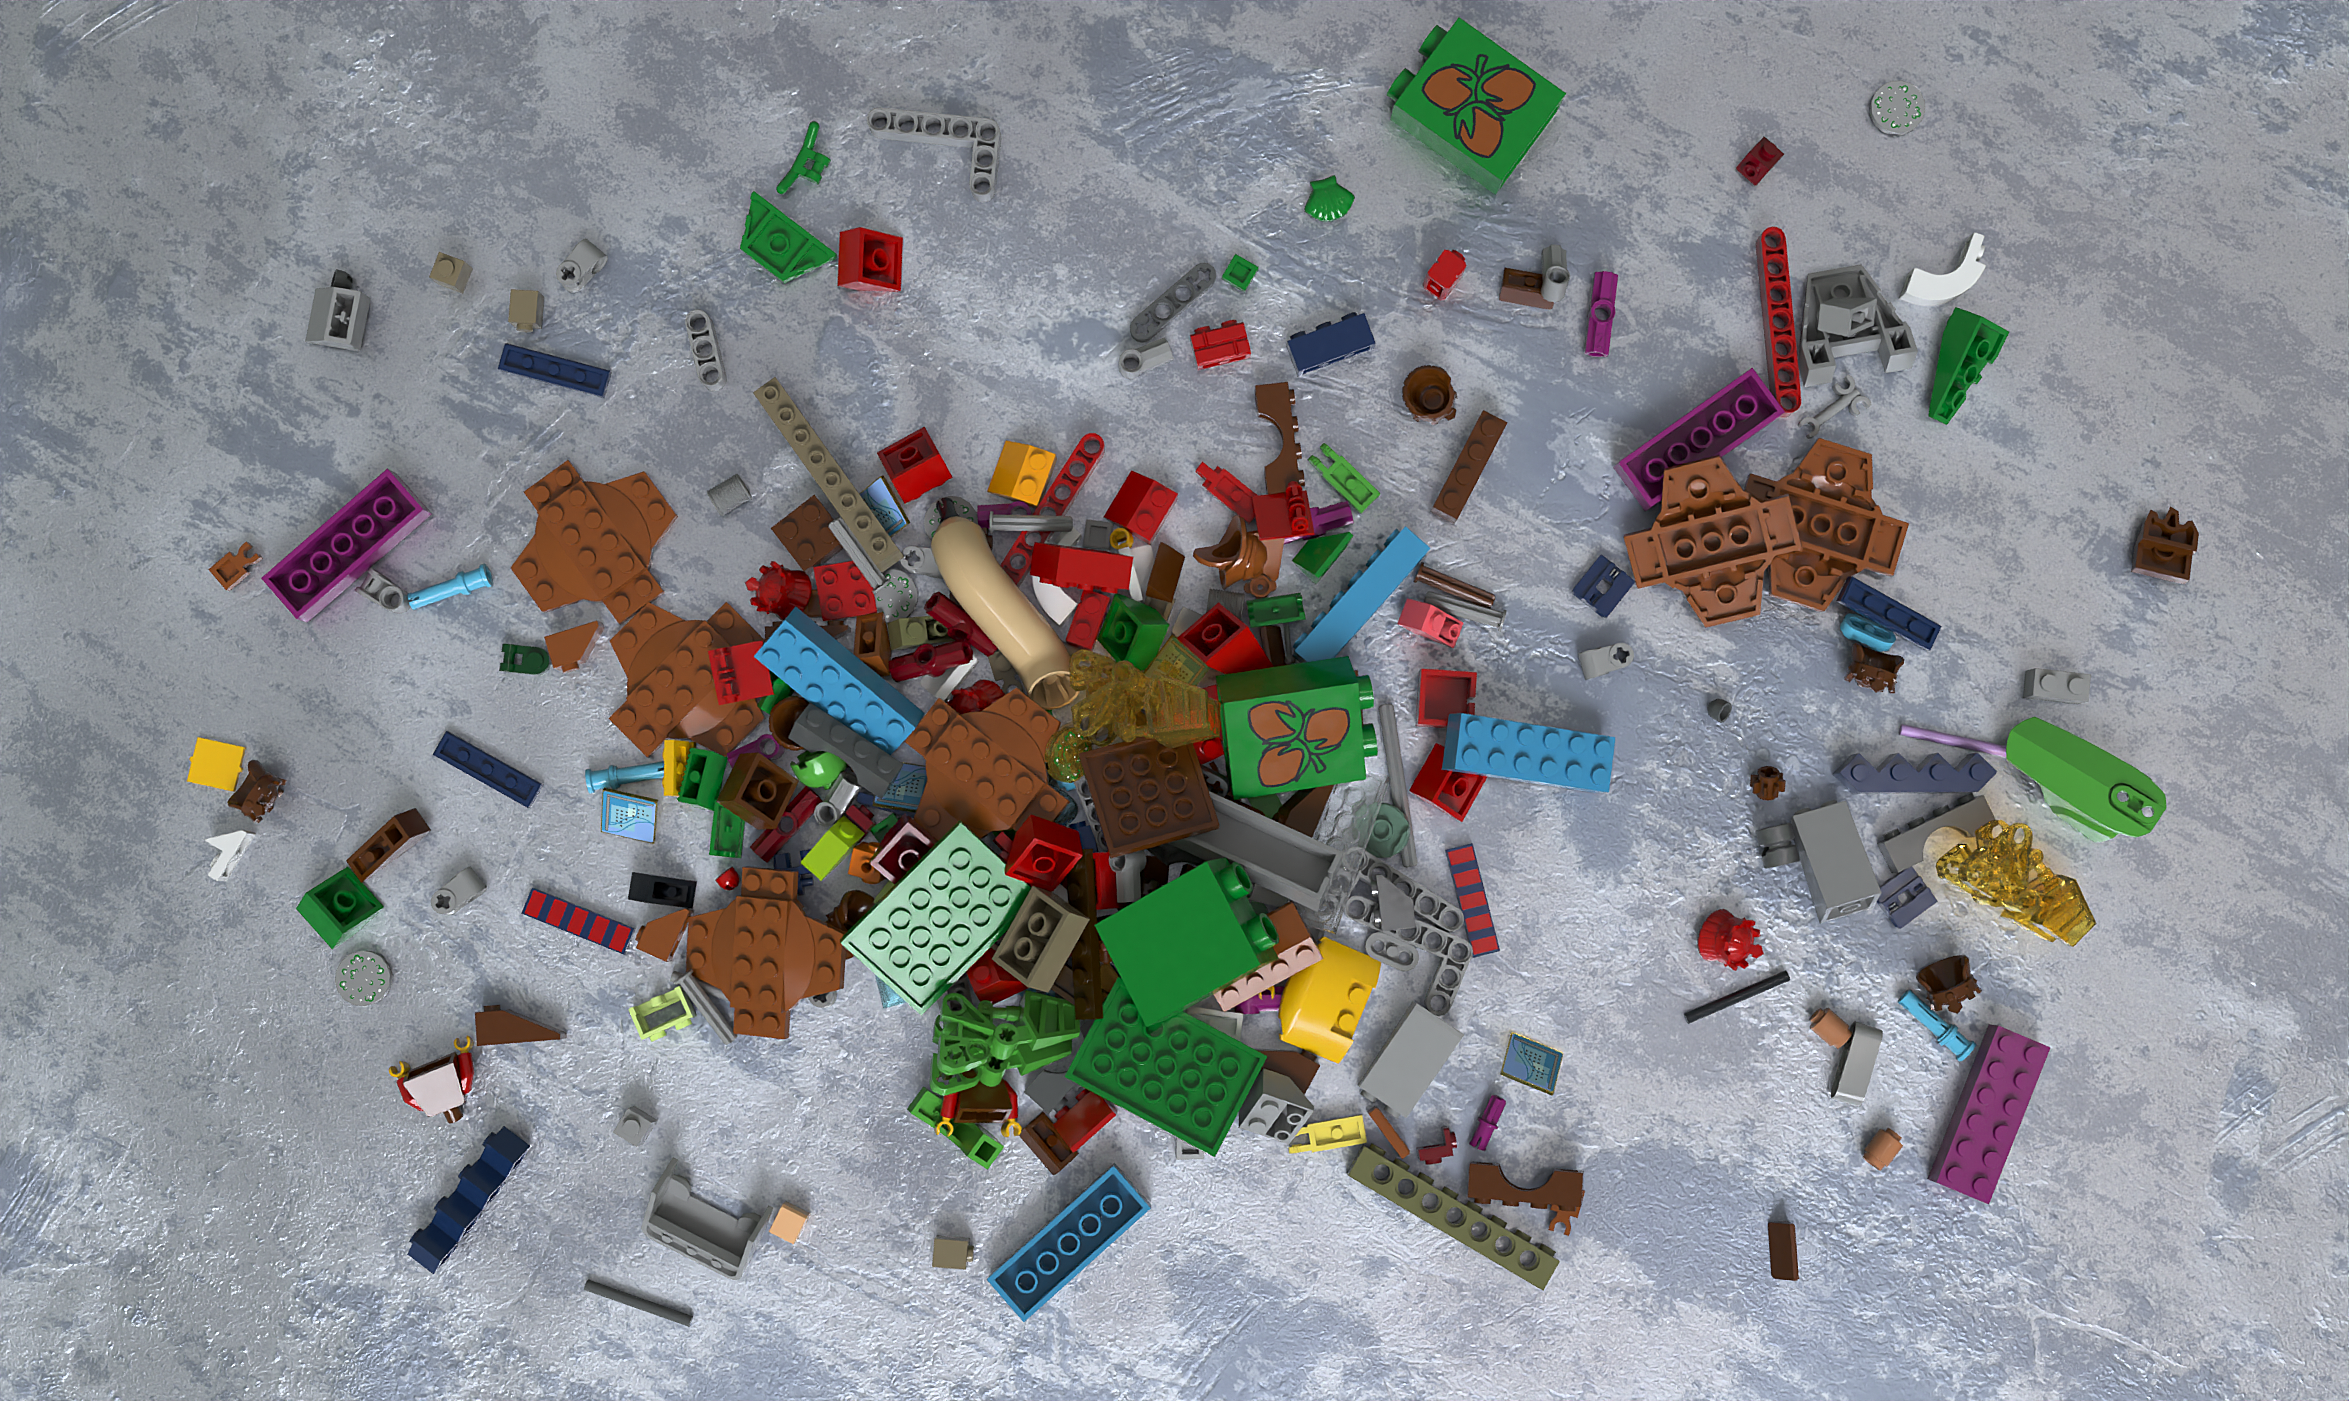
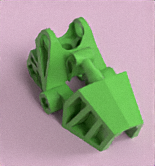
M1028 990L1025 991L1019 1006H1006L1005 1008L993 1007L990 1001L983 1000L976 1009L961 994L950 993L946 995L941 1004L940 1015L937 1016L933 1028L932 1042L938 1045V1054L933 1053L930 1064L929 1085L931 1090L941 1096L972 1088L979 1081L986 1086H996L1002 1081L1006 1069L1018 1068L1020 1075L1023 1076L1070 1055L1072 1052V1039L1079 1037L1080 1020L1075 1018V1006L1067 1000ZM956 1000L961 1004L962 1009L960 1011H951L947 1002ZM993 1018L1014 1021V1024L1002 1023L996 1027L993 1024ZM940 1021H943V1029L939 1024ZM971 1069L976 1073V1077L971 1079L964 1077L962 1072ZM939 1077H942L943 1080H949L948 1084L945 1085L943 1082H938Z

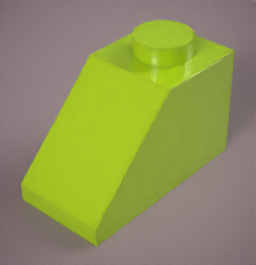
M843 816L823 835L803 858L801 864L822 881L853 851V848L859 843L865 833Z

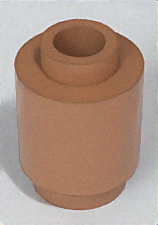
M1819 1008L1809 1019L1812 1022L1810 1029L1829 1046L1833 1045L1837 1049L1842 1047L1852 1035V1032L1848 1029L1849 1025L1830 1008L1824 1010Z
M1887 1128L1886 1131L1879 1129L1864 1149L1865 1154L1862 1158L1881 1171L1884 1166H1889L1903 1147L1899 1142L1902 1137L1890 1128Z

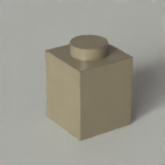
M439 252L429 278L438 285L464 293L473 268L463 260Z
M511 289L508 322L520 332H533V328L542 329L544 296L539 291Z
M940 1235L934 1238L932 1267L966 1270L968 1262L973 1263L974 1246L970 1245V1238Z

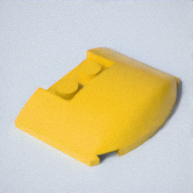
M1322 936L1318 939L1321 941L1318 947L1323 959L1290 976L1286 982L1278 1018L1281 1019L1283 1034L1279 1033V1039L1339 1064L1354 1041L1352 1036L1372 988L1376 989L1381 962Z

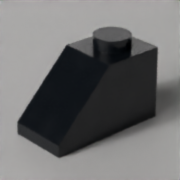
M632 872L628 900L693 909L697 881Z

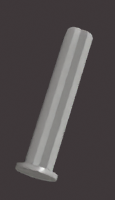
M990 511V534H993L994 530L1071 532L1073 529V519L1071 516L994 515V512Z
M838 517L829 523L828 528L872 586V593L874 594L891 582L890 578L886 579L844 520Z
M1428 591L1424 598V603L1431 604L1445 613L1497 627L1498 631L1501 632L1507 610L1500 612Z
M690 969L678 977L673 983L675 985L679 983L723 1043L726 1045L732 1043L737 1038V1034H733L732 1027L692 976L693 970Z

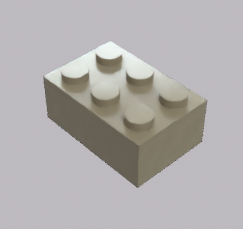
M1032 886L992 960L1027 987L1049 992L1090 919L1054 892Z

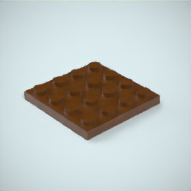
M1187 724L1079 753L1080 764L1110 859L1219 829L1220 824Z

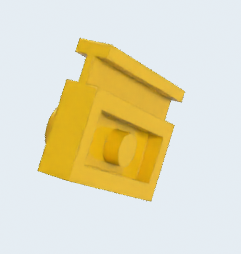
M664 740L662 753L664 760V777L662 779L664 796L679 797L678 793L681 791L679 787L682 786L681 782L684 780L682 776L685 775L683 771L686 770L685 765L688 764L686 760L689 759V749L696 748V742Z

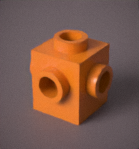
M862 842L855 846L852 851L848 874L862 878L861 880L867 884H877L886 879L883 874L869 863L880 843Z

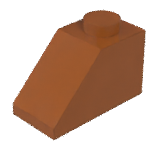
M883 612L857 616L853 654L880 677L890 675L889 661H891L892 655L885 615Z
M596 620L545 636L553 668L559 671L563 670V673L580 669L579 665L587 662L604 630L603 623Z
M684 908L650 921L646 924V927L642 925L635 938V941H638L636 949L665 962L672 961L688 926L689 917H692L694 910Z

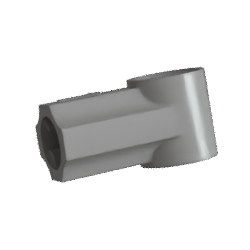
M1551 244L1549 247L1543 248L1541 253L1543 279L1541 295L1547 301L1559 302L1565 296L1570 273L1567 270L1566 250L1562 249L1561 245Z
M1165 337L1137 349L1125 350L1119 359V372L1127 379H1134L1143 372L1173 361L1174 358ZM1127 359H1134L1139 365L1131 370L1124 366V362Z
M845 771L841 772L824 801L816 806L814 816L820 825L831 826L843 816H847L845 812L849 809L862 788L854 774ZM829 807L833 809L834 817L830 814Z
M1144 850L1111 859L1109 856V865L1116 872L1117 903L1136 902L1141 899L1140 872L1146 865Z

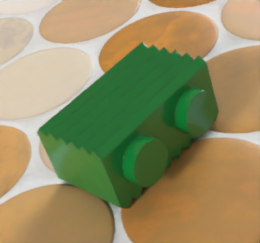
M691 748L689 749L690 754H688L689 759L686 760L688 763L685 765L686 770L683 771L685 773L682 776L684 780L681 782L682 786L679 787L681 791L678 793L679 797L677 800L694 808L714 811L715 800L719 796L728 758L713 751Z

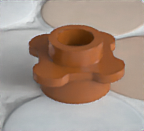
M1264 573L1244 585L1245 593L1253 595L1256 599L1267 598L1270 592H1274L1277 588L1276 582L1270 581ZM1258 585H1262L1263 589L1259 590Z

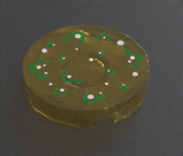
M1066 726L1060 732L1056 731L1049 739L1044 757L1045 763H1048L1049 769L1047 771L1055 780L1072 783L1084 776L1079 753L1092 750V743L1082 729Z

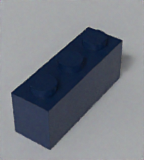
M1352 312L1341 317L1342 321L1331 324V321L1316 326V331L1308 334L1305 331H1301L1291 335V340L1287 341L1286 348L1297 377L1374 349L1376 342L1365 313L1357 315L1356 312Z

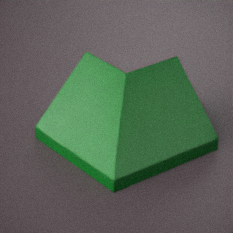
M1346 532L1309 539L1293 558L1292 562L1314 584H1317L1350 544L1354 535Z

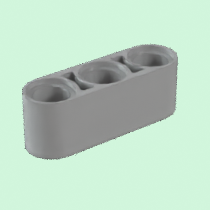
M694 309L687 314L685 325L697 375L700 382L708 390L718 391L725 386L727 376L714 323L706 312ZM706 319V324L702 329H694L693 325L696 320ZM704 345H712V351L709 355H700V349ZM718 371L719 376L716 381H706V376L709 372Z
M1854 1021L1849 1029L1852 1035L1844 1045L1832 1085L1831 1099L1860 1107L1867 1092L1881 1045L1883 1031Z

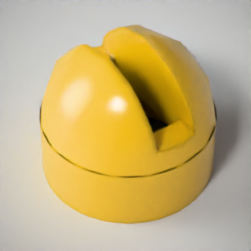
M1124 528L1115 529L1109 539L1111 546L1117 550L1125 547L1131 548L1134 543L1132 534Z

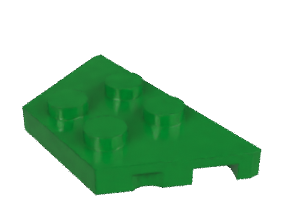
M755 191L752 192L749 214L746 216L745 233L742 236L740 245L743 253L784 284L837 258V254Z

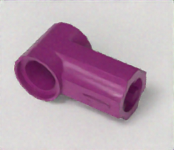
M1021 501L1011 504L977 505L978 525L981 528L990 529V511H993L994 515H1012L1017 509H1024L1027 515H1032L1029 506Z
M764 734L757 740L727 753L730 766L733 768L741 753L759 752L771 761L782 757L785 748L780 746L772 735ZM773 740L776 747L774 752L768 755L764 747L767 741Z
M1274 986L1275 996L1273 999L1271 991L1268 989L1261 992L1262 999L1258 997V994L1235 1006V1013L1259 1014L1260 1011H1279L1285 987Z

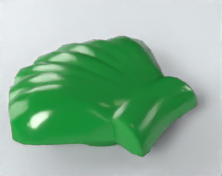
M1332 175L1322 180L1310 182L1312 192L1304 210L1311 217L1321 222L1337 220L1348 213L1355 196L1339 185L1336 176Z

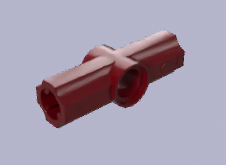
M939 591L933 593L930 599L926 601L924 606L926 613L948 628L947 633L949 637L955 641L967 639L970 645L987 657L993 655L998 649L962 606L957 605Z
M965 638L935 647L926 643L920 645L913 653L892 658L889 661V671L895 682L927 674L933 678L939 677L949 668L970 663V660H973V651L970 647V642Z
M805 786L786 807L777 828L766 829L750 846L753 852L766 863H769L774 855L793 836L799 833L801 827L814 814L816 806L823 802L821 797L808 786ZM789 816L793 820L794 826L791 831L784 832L781 829V821Z

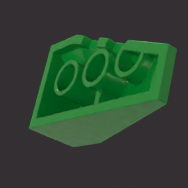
M1955 307L1952 315L1947 320L1942 336L1929 417L1945 425L1950 422L1966 400V391L1972 383L1978 384L1981 380L1980 372L1987 363L1993 364L1998 357L2009 331L1980 315Z

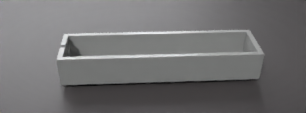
M1210 791L1209 794L1220 824L1219 829L1169 843L1206 861L1226 857L1229 864L1237 862L1244 868L1252 882L1317 912L1329 890V885L1331 886L1341 866L1344 853Z

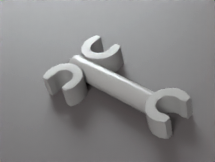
M1847 375L1843 378L1848 385L1847 389H1842L1838 383L1832 386L1835 394L1842 397L1815 417H1805L1798 423L1799 428L1804 424L1812 426V432L1806 436L1808 439L1817 435L1822 424L1848 405L1849 412L1854 417L1860 414L1856 408L1858 402L1862 403L1866 409L1872 405L1869 398L1861 396L1860 392L1855 388V381L1852 376Z

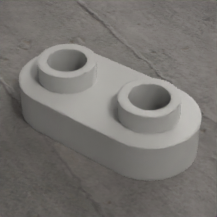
M1372 933L1365 941L1366 953L1371 958L1400 971L1412 970L1419 961V954L1414 946L1385 933ZM1378 940L1384 944V948L1381 951H1376L1373 946ZM1401 952L1409 954L1407 962L1403 963L1400 961L1399 955Z

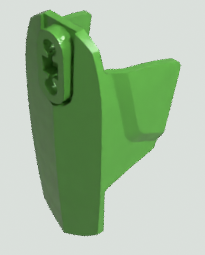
M2032 717L2016 725L2009 733L2006 744V760L2040 785L2044 801L2050 806L2055 815L2093 842L2107 841L2113 839L2117 834L2134 838L2144 836L2152 831L2167 808L2165 794L2150 777L2116 756L2066 730L2037 717ZM2117 794H2126L2127 801H2119L2117 798ZM2149 808L2152 810L2153 815L2146 817L2141 809Z

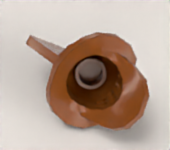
M1235 515L1219 544L1196 548L1193 552V557L1203 565L1219 568L1220 583L1223 590L1241 579L1242 581L1255 579L1262 573L1272 581H1276L1279 577L1285 538L1259 541L1258 530L1247 532L1244 518Z

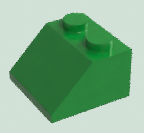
M1115 594L1097 640L1124 671L1149 670L1154 664L1170 624L1156 609L1122 594Z
M347 866L306 892L296 910L333 950L353 937L384 906Z

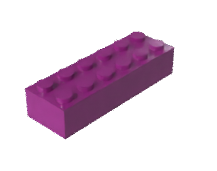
M1751 368L1619 461L1613 468L1646 512L1662 500L1665 468L1719 454L1721 457H1724L1779 418L1785 411L1755 370Z
M387 468L261 579L297 620L308 623L370 567L431 516L432 513L398 474Z
M1988 1024L1928 1180L1983 1203H1990L2051 1047L2001 1026Z

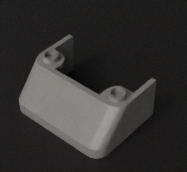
M673 1157L651 1192L641 1226L642 1232L651 1240L726 1278L739 1280L767 1228L773 1207L768 1205L762 1217L756 1213H744L738 1220L691 1196L692 1189L689 1181L681 1175L674 1174L678 1159Z

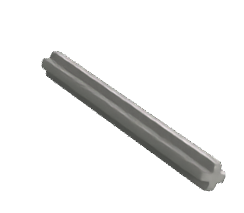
M1383 704L1379 706V715L1393 805L1406 814L1410 823V837L1407 845L1401 851L1402 865L1404 867H1413L1418 862L1394 706L1392 704Z

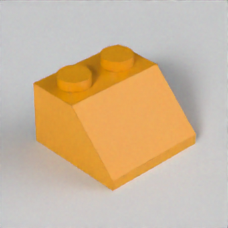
M1006 440L987 492L1013 502H1024L1030 508L1036 509L1045 495L1057 462L1056 454L1032 445Z

